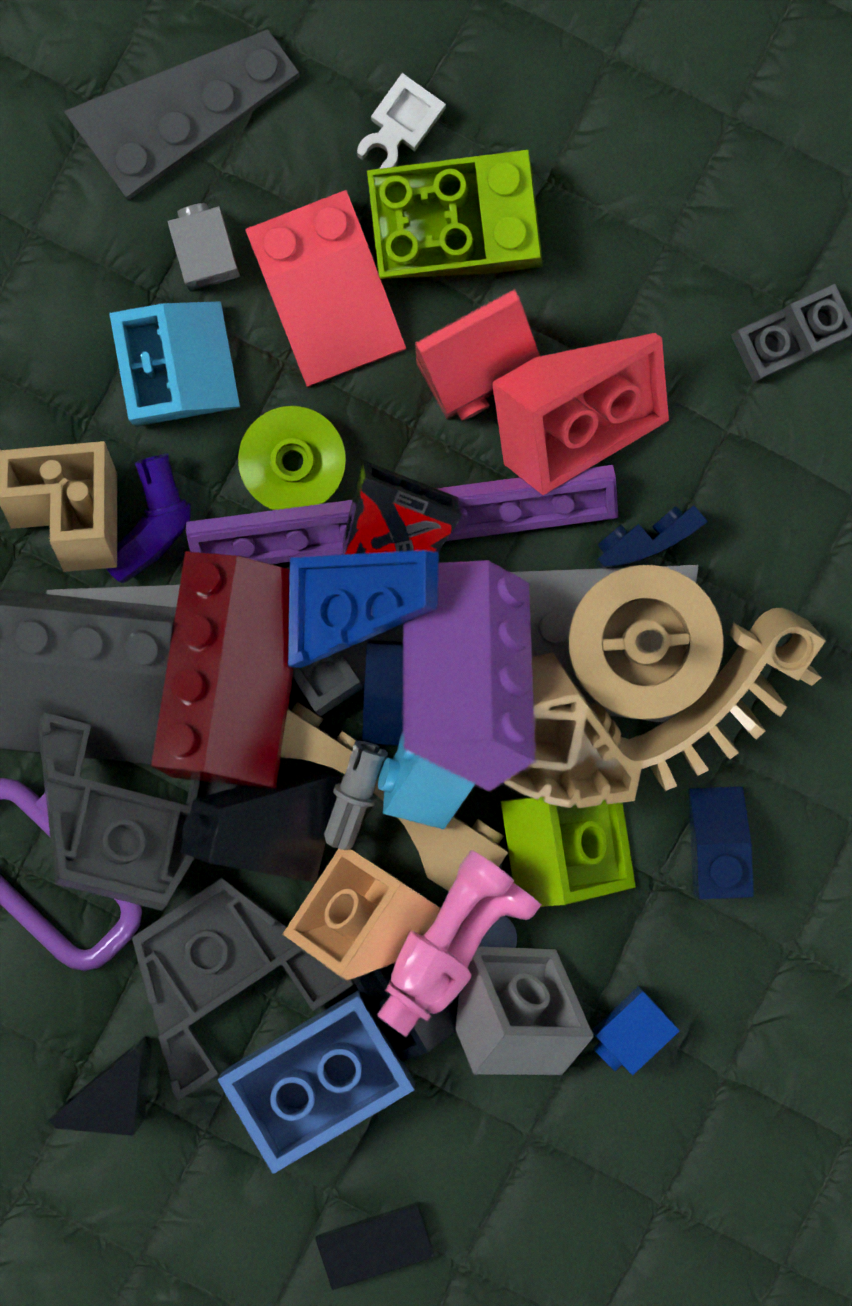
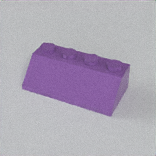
M488 560L438 563V608L404 623V749L488 791H491L535 762L529 583Z

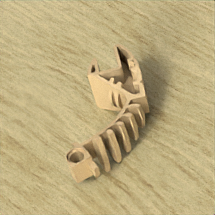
M772 608L764 612L756 620L750 631L733 623L730 635L739 647L712 681L705 693L670 720L645 734L631 739L621 737L619 727L602 705L597 703L589 704L554 653L533 656L535 762L503 783L534 799L542 797L545 803L571 808L574 804H576L577 808L597 806L603 800L607 804L635 801L641 769L649 766L665 791L674 788L677 784L665 760L682 752L698 776L709 771L692 746L693 743L707 732L711 734L729 759L739 754L718 723L731 712L757 740L765 730L741 698L750 689L766 706L781 717L787 706L760 672L767 663L795 680H802L813 686L822 677L810 666V663L826 640L808 620L784 608ZM793 633L787 644L776 647L778 641L784 635Z

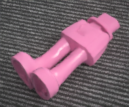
M470 850L459 866L456 880L435 922L424 936L412 930L410 931L397 958L389 985L385 990L391 996L377 1016L407 1037L420 1018L428 1022L431 1016L425 1010L430 1014L441 1012L471 979V973L467 967L481 940L500 917L506 915L528 920L534 916L541 904L522 888L514 884V880L504 871L477 852Z

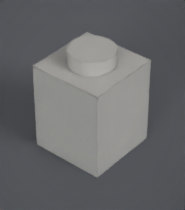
M208 203L190 205L177 211L179 218L167 221L183 279L189 291L240 277L220 207L209 209Z

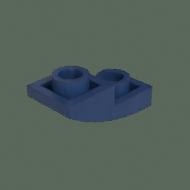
M694 505L684 513L675 506L652 526L659 534L653 540L639 524L629 532L621 524L597 545L604 554L594 562L600 569L636 563L672 547L694 533L708 521Z
M367 640L362 741L373 744L399 745L404 731V642Z

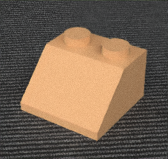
M338 849L283 932V935L348 981L396 963L410 931L412 930L424 936L435 922L441 908L353 850Z

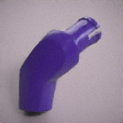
M168 453L159 455V458L155 455L135 462L148 508L144 510L145 514L141 516L134 529L117 543V567L106 568L118 582H128L156 562L186 528V522H190L191 504L179 497Z

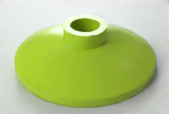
M300 406L279 407L257 418L244 434L238 455L239 471L245 487L258 502L272 510L324 504L338 489L344 476L346 465L343 441L333 424L320 413ZM289 452H298L303 457V465L297 471H288L283 466V459Z

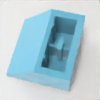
M221 301L162 303L109 313L128 420L135 427L240 408Z

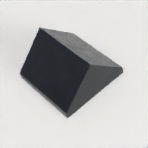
M144 1036L68 1099L49 1119L55 1129L134 1136L145 1120L152 1050V1043L148 1038Z

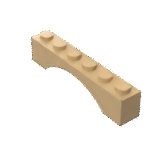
M299 702L295 703L292 710L288 708L281 757L304 759L334 768L345 774L354 743L358 740L341 731L337 739L319 728L324 719ZM377 779L373 793L384 801V791L378 789ZM453 816L443 830L398 818L405 826L420 854L427 878L447 891H450L456 880L459 866L470 850L477 852L497 867L500 866L508 854L507 849L499 845L504 835L479 819L471 827L458 817Z

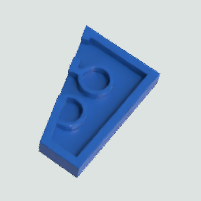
M421 550L290 558L288 667L303 668L437 609L438 552Z

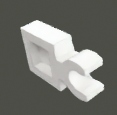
M402 73L371 116V121L381 127V130L378 133L369 134L362 139L357 149V156L363 160L372 148L380 147L388 154L380 169L396 167L399 146L403 143L415 152L446 109V104Z

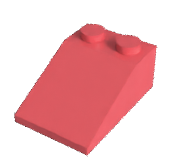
M347 190L245 229L307 388L406 349Z
M515 290L415 343L416 364L446 419L458 414L461 421L475 416L490 406L486 398L494 394L493 381L533 358L540 356L521 301Z
M656 333L535 357L492 382L504 465L542 495L547 494L669 421L662 337Z

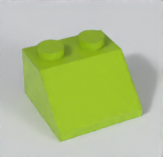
M526 796L501 801L513 883L541 904L540 907L566 905L636 888L623 803L607 804L603 800L597 806L577 808L576 804H574L571 808L545 803L542 797L534 799Z

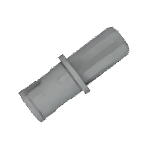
M356 741L345 776H343L341 783L335 785L333 792L337 799L324 833L326 843L332 847L350 850L356 840L367 807L374 806L376 800L373 795L375 784L383 762L388 755L387 751L379 749L380 746L365 741Z

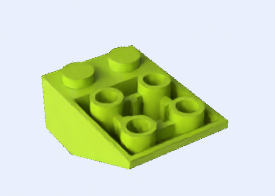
M528 150L367 170L380 279L490 274L543 267L532 166Z

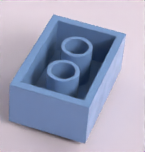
M359 990L224 1069L217 1079L273 1174L415 1090V1080L404 1062H401Z

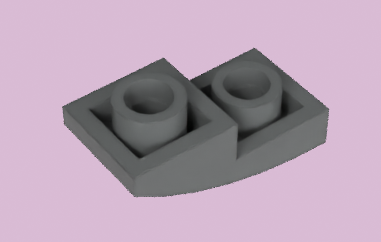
M833 284L789 304L776 313L738 329L731 334V337L754 383L852 336V318L836 284Z

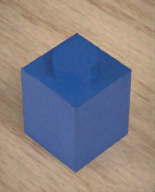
M638 986L592 1029L594 1035L600 1041L593 1049L615 1072L623 1065L633 1076L680 1030Z

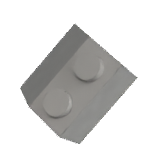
M478 946L467 967L471 973V979L459 993L456 1032L473 1074L563 1075L594 1035L556 949Z

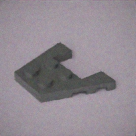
M44 712L39 720L38 730L55 884L162 910L167 905L194 857L180 853L183 844V825L186 818L190 815L193 799L234 788L237 785L191 780L187 802L184 805L83 779L80 777L91 725Z
M224 877L132 937L148 1001L151 1004L156 1021L163 1056L165 1055L171 1087L178 1101L217 1076L220 1072L190 1025L278 966L282 965L312 1011H315L354 985L352 979L347 981L285 937L283 932L287 928L286 925Z

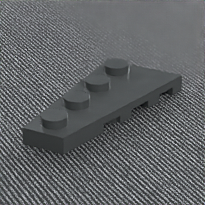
M267 29L67 109L64 113L129 201L297 80L300 74Z

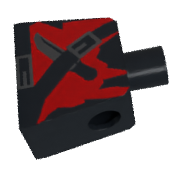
M363 460L343 536V555L421 550L439 552L462 516L459 499L454 495Z

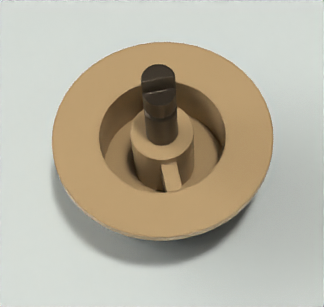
M631 566L602 578L580 601L570 626V658L576 676L591 697L605 708L630 718H662L689 707L711 685L722 659V625L710 598L704 590L687 576L661 566Z

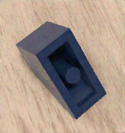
M743 786L688 788L693 895L699 900L754 897L752 845Z

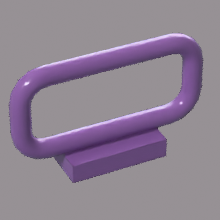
M0 778V800L7 799L15 803L50 837L46 794L44 793L39 797L31 788L18 780ZM0 874V904L57 960L71 969L88 971L102 967L132 939L140 926L141 905L114 899L120 906L121 911L118 922L94 947L87 950L79 949Z

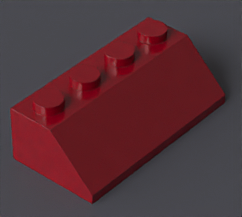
M185 551L152 757V767L172 778L276 789L294 667H288L290 569L237 555Z

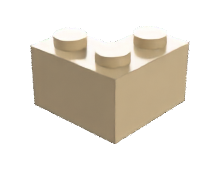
M105 441L0 450V507L11 529L50 526V544L63 572L117 567V471Z

